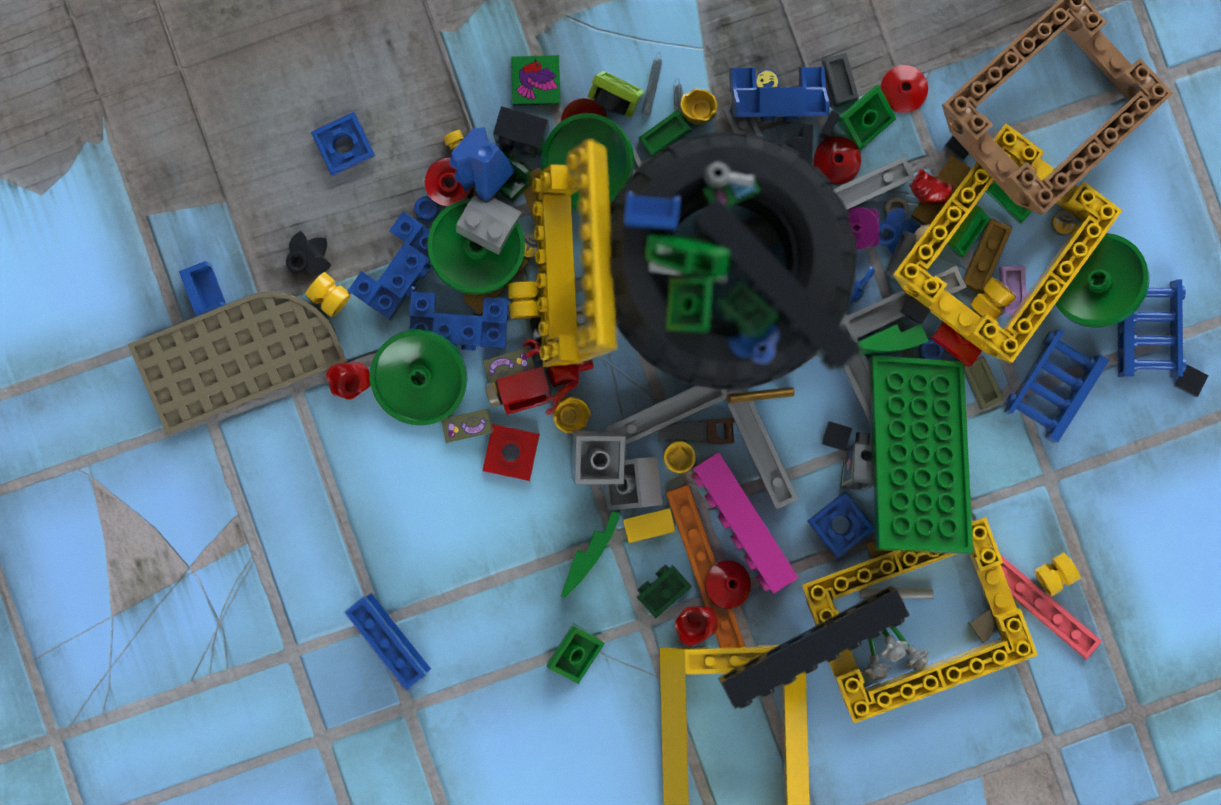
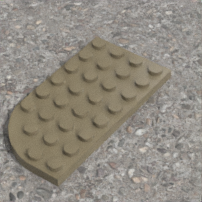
M272 291L249 295L128 344L166 434L327 370L331 366L347 362L334 327L318 308L300 297Z

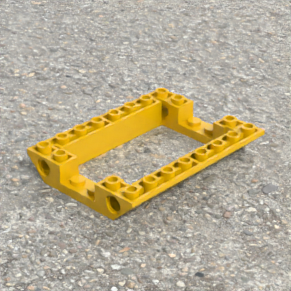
M1007 123L1003 125L995 136L994 141L1019 168L1028 162L1037 172L1036 175L1040 180L1054 169L1041 159V156L1044 154L1043 150ZM976 162L894 272L893 276L908 296H913L929 308L932 314L984 353L1008 363H1013L1123 210L1084 181L1078 186L1074 185L1061 197L1056 204L1064 210L1072 212L1080 222L1004 327L1001 328L998 326V322L988 314L980 317L944 290L947 286L944 281L936 275L933 277L926 272L993 182V178Z
M586 140L569 152L566 165H549L536 174L532 180V191L535 192L533 214L536 216L534 238L537 240L535 261L538 264L539 272L536 277V285L540 293L537 308L541 314L538 331L539 335L542 336L540 359L543 360V367L578 364L617 349L614 286L610 272L612 248L610 241L606 147L593 140ZM580 190L581 199L578 203V211L581 214L582 224L579 234L580 238L583 239L581 263L584 265L582 287L586 297L583 312L587 316V323L591 325L577 327L571 195Z
M986 517L972 521L973 553L969 555L988 606L993 614L1000 638L867 688L864 687L863 683L865 682L851 650H844L839 653L840 656L837 659L829 662L853 723L1038 656L1022 611L1016 607L1001 564L1003 561ZM891 551L802 584L815 626L839 614L832 599L853 593L955 554Z
M756 645V647L709 648L708 646L659 647L663 805H689L685 674L728 673L778 645ZM803 672L796 676L794 682L788 685L782 684L785 805H810L806 674Z

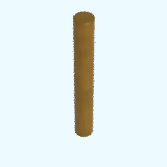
M793 387L732 393L727 394L726 400L730 404L793 397L795 390Z

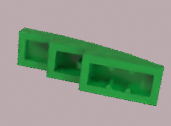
M612 510L604 533L594 530L587 552L577 549L561 597L565 598L585 578L598 561L612 537L621 513Z

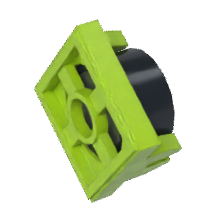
M601 71L594 76L593 84L587 97L610 111L631 118L645 92L606 71Z

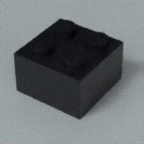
M501 106L493 136L501 149L506 148L512 151L515 148L522 150L521 154L535 158L536 155H542V150L550 130L548 119Z

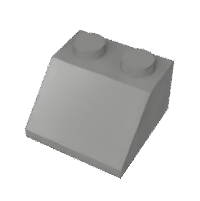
M476 193L457 222L456 232L499 255L522 212L494 197L485 202Z
M573 430L572 479L574 483L624 484L625 435L598 430Z
M657 457L624 460V484H605L608 510L662 505Z

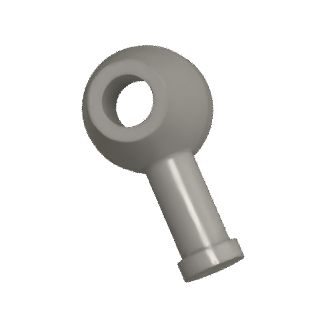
M715 162L707 167L704 177L706 183L714 189L723 188L728 183L752 188L754 175L747 176L732 173L725 164ZM714 170H721L723 175L720 178L713 175Z

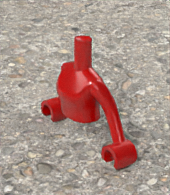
M526 340L523 347L531 346L533 350L526 353L527 357L540 353L541 346L535 340ZM592 360L578 364L547 367V373L552 386L564 385L553 397H547L542 403L543 405L549 403L553 406V408L546 410L545 413L547 415L553 414L558 406V401L569 391L577 387L580 372L594 368Z

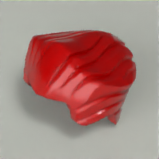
M922 169L918 171L913 182L909 185L914 196L922 204H946L953 191L951 184L933 177Z
M360 362L331 366L327 370L325 377L329 381L332 395L348 400L358 397L371 386L370 372Z
M686 607L674 622L676 632L679 635V641L686 646H693L713 635L718 628V618L715 612L710 607Z

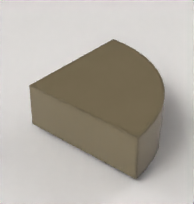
M989 609L968 622L983 644L993 633L994 617Z

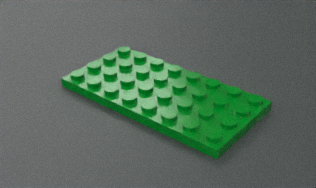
M872 355L869 358L876 550L954 554L973 553L964 363L960 361Z

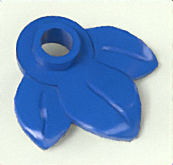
M905 208L893 209L887 214L885 220L879 223V244L887 245L890 252L893 253L902 231L907 230L914 234L920 228V225L913 220L906 219ZM883 229H888V236H881V231Z
M869 267L866 276L861 281H855L854 291L849 304L853 301L857 303L865 292L862 290L875 273L873 267Z
M774 323L759 340L753 336L747 338L741 333V335L729 338L728 344L739 357H750L758 364H765L770 362L775 355L774 345L779 340V329ZM759 347H764L767 351L765 353H759L757 349Z

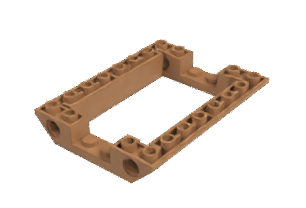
M1059 0L942 104L951 134L1015 204L1041 215L1049 210L1173 94L1141 58L1131 65L1099 30L1107 21L1088 0ZM1064 30L1128 101L1046 177L1040 180L1036 175L1037 172L1028 162L1019 168L986 132L993 124L975 108Z

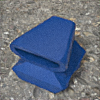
M485 127L473 128L452 151L450 165L457 169L455 181L462 185L464 191L475 186L478 197L485 202L489 201L514 173L513 165L500 148L489 142Z

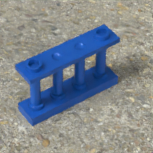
M1182 279L1171 281L1170 288H1148L1146 297H1170V312H1137L1136 310L1130 317L1118 323V377L1135 376L1134 372H1137V370H1171V378L1183 377V372L1186 370V359L1183 358V300L1185 299L1186 289L1182 285ZM1137 321L1170 322V336H1137L1134 333V324ZM1137 346H1170L1171 360H1137V358H1134V348Z
M1061 329L1054 332L1050 331L1043 340L1045 346L1016 393H1011L1004 403L1007 406L1004 410L1006 414H1013L1015 409L1044 426L1046 428L1045 431H1047L1044 438L1052 443L1060 441L1109 362V359L1103 355L1089 359L1059 340L1064 333ZM1055 348L1084 366L1083 369L1086 371L1082 378L1076 379L1047 361L1052 350ZM1041 368L1071 387L1073 392L1069 399L1059 397L1034 381ZM1028 389L1059 407L1060 413L1056 420L1054 418L1052 420L1021 401Z
M372 593L362 597L344 612L405 690H408L431 670V667Z

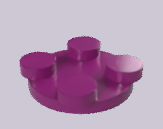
M863 207L847 210L857 250L876 247L880 242V237L878 236L880 228L878 211Z

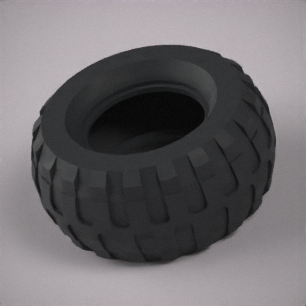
M712 132L706 133L701 137L675 142L653 158H649L635 171L633 176L616 195L610 210V241L612 248L610 272L614 286L615 324L623 337L646 362L681 382L711 389H742L760 386L787 375L814 357L817 351L811 352L802 343L804 338L798 332L794 334L784 324L786 319L780 313H778L780 317L775 321L779 329V340L774 345L775 355L770 362L765 364H758L750 357H739L732 351L728 344V339L741 335V332L737 329L739 323L735 320H718L709 317L707 333L666 330L670 277L669 274L649 271L650 261L646 260L645 256L649 234L672 236L673 232L624 227L627 193L631 192L633 196L674 200V197H679L678 227L688 216L708 206L702 191L710 187L704 177L705 171L710 164L720 162L725 164L732 173L747 176L754 175L753 179H755L760 192L734 205L757 213L774 228L784 247L786 270L839 325L845 316V311L855 287L857 245L849 223V214L842 199L838 198L825 174L803 159L800 153L784 144L779 145L756 134ZM716 169L713 175L720 178L723 173L721 170ZM759 347L757 349L759 353H765L767 351L764 347Z

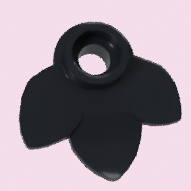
M301 231L291 238L289 242L290 253L286 258V266L289 271L294 274L307 272L312 275H320L329 270L331 263L323 258L327 250L326 238L307 240ZM301 258L303 261L302 265L296 267L294 264L295 260Z

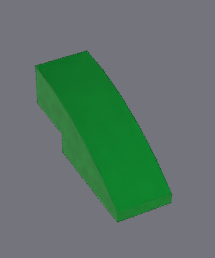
M649 234L645 259L687 275L694 272L717 280L727 275L730 250L685 238Z
M896 324L857 342V344L862 348L859 354L884 355L905 351L929 340L920 324L903 332L900 331Z

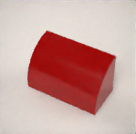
M543 366L496 379L507 415L543 405L542 403L547 397H552Z

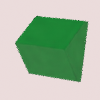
M876 84L839 117L836 124L861 150L894 122L896 117L882 90Z
M670 278L666 330L693 333L708 332L712 278Z
M573 622L547 662L546 667L579 684L605 643Z

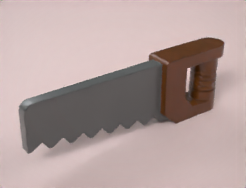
M733 418L670 424L658 430V440L664 439L667 441L671 439L675 441L678 439L682 441L685 439L686 442L690 440L696 442L699 440L702 443L706 440L707 443L712 444L735 443L733 429L735 421ZM724 423L725 439H720L717 436L716 424Z

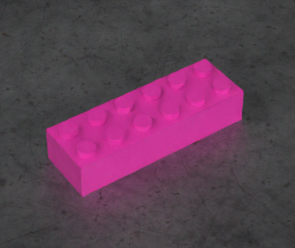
M717 452L692 468L694 473L691 474V477L698 487L703 486L707 494L704 497L710 507L714 508L716 506L720 512L717 518L724 528L727 529L729 527L733 535L730 538L736 548L739 550L742 548L746 553L743 559L752 571L756 569L759 576L756 579L762 589L765 591L769 590L774 594L798 579L795 571L720 453Z

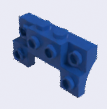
M799 67V87H756L755 68H730L729 92H732V117H760V122L775 121V117H784V121H798V116H829L825 67Z
M404 211L389 231L405 243L378 282L361 271L348 289V292L389 320L392 319L405 298H411V292H415L418 287L415 284L419 278H425L431 269L427 248L430 230Z
M411 292L409 330L421 329L435 332L448 339L453 345L462 346L461 350L476 351V347L506 349L509 300L484 297L482 316L435 313V293Z

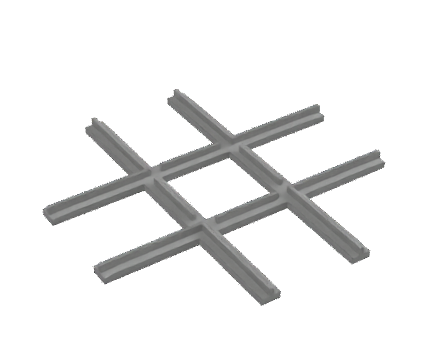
M732 103L722 108L733 134L750 133L762 136L754 117H732ZM633 148V174L642 165L635 148ZM904 156L833 190L838 198L842 199L846 209L849 210L901 186L915 177ZM766 220L748 228L751 234L765 248L781 241L774 228ZM957 266L936 275L947 284L944 290L950 294L966 288ZM669 274L670 278H689ZM902 290L848 316L845 314L840 326L857 343L859 342L857 338L904 317L905 315L900 313L910 296ZM584 304L576 308L577 327L591 325L587 323V316L584 315ZM710 311L709 317H710V318H714L713 315H712V313H711V311ZM858 353L843 367V370L872 430L870 365L865 354ZM695 386L605 428L606 432L625 435V445L725 400L775 509L777 510L798 500L753 401L727 403V394L748 392L747 389L750 387L718 390Z

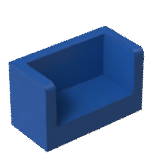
M628 192L624 227L676 232L680 198L674 197V200L633 196V193Z
M204 261L179 271L196 317L227 305L211 263Z

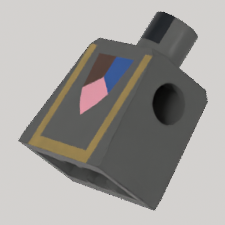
M857 432L855 444L846 448L840 488L864 491L874 486L872 446H870L871 434Z

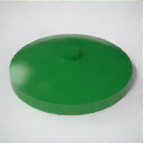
M591 113L568 117L560 122L547 137L541 155V171L549 165H566L567 156L570 151L586 140L595 141L606 147L610 206L613 204L621 188L633 176L634 152L632 144L625 131L607 117ZM580 190L571 195V209L578 210V203L581 199Z
M467 198L452 203L436 217L428 235V256L437 276L449 287L466 294H487L504 287L519 271L525 252L524 234L517 221L499 255L456 232V224L472 199Z
M1106 233L1055 303L1057 309L1070 321L1085 327H1108L1127 319L1141 306L1149 288V269L1143 254L1137 246L1126 238Z
M406 330L390 337L375 354L370 368V385L378 404L393 418L410 425H430L444 420L457 409L467 388V369L458 349L445 337L428 330Z

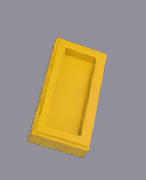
M670 508L623 519L628 543L676 532Z

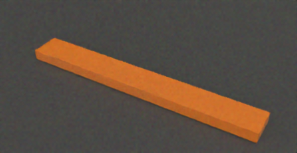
M689 484L666 491L665 493L705 607H710L718 618V628L715 635L719 647H745L733 610L716 606L706 593V575L710 568L716 564Z

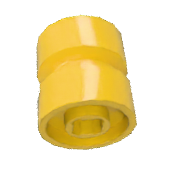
M324 272L310 285L305 296L314 304H321V310L332 318L342 310L352 294L341 285L336 286V281Z
M992 277L983 288L985 293H978L970 305L981 316L988 314L997 321L1003 314L1002 307H1008L1015 300L1016 295L1003 283Z
M536 282L508 284V297L513 300L509 304L511 319L541 317L537 308L538 301H536V298L540 295Z
M681 441L667 446L663 454L665 466L675 473L687 472L692 468L696 459L693 448Z
M1064 552L1052 558L1050 565L1044 563L1034 570L1037 580L1050 597L1062 591L1063 585L1070 586L1081 579L1075 564Z

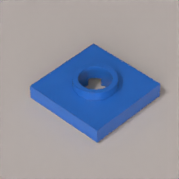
M355 112L311 132L332 177L375 157V153ZM342 137H348L353 142V149L345 154H341L336 150V142Z
M846 491L807 520L836 559H839L875 531L873 525ZM837 516H843L849 522L848 530L843 534L835 533L832 529V520Z

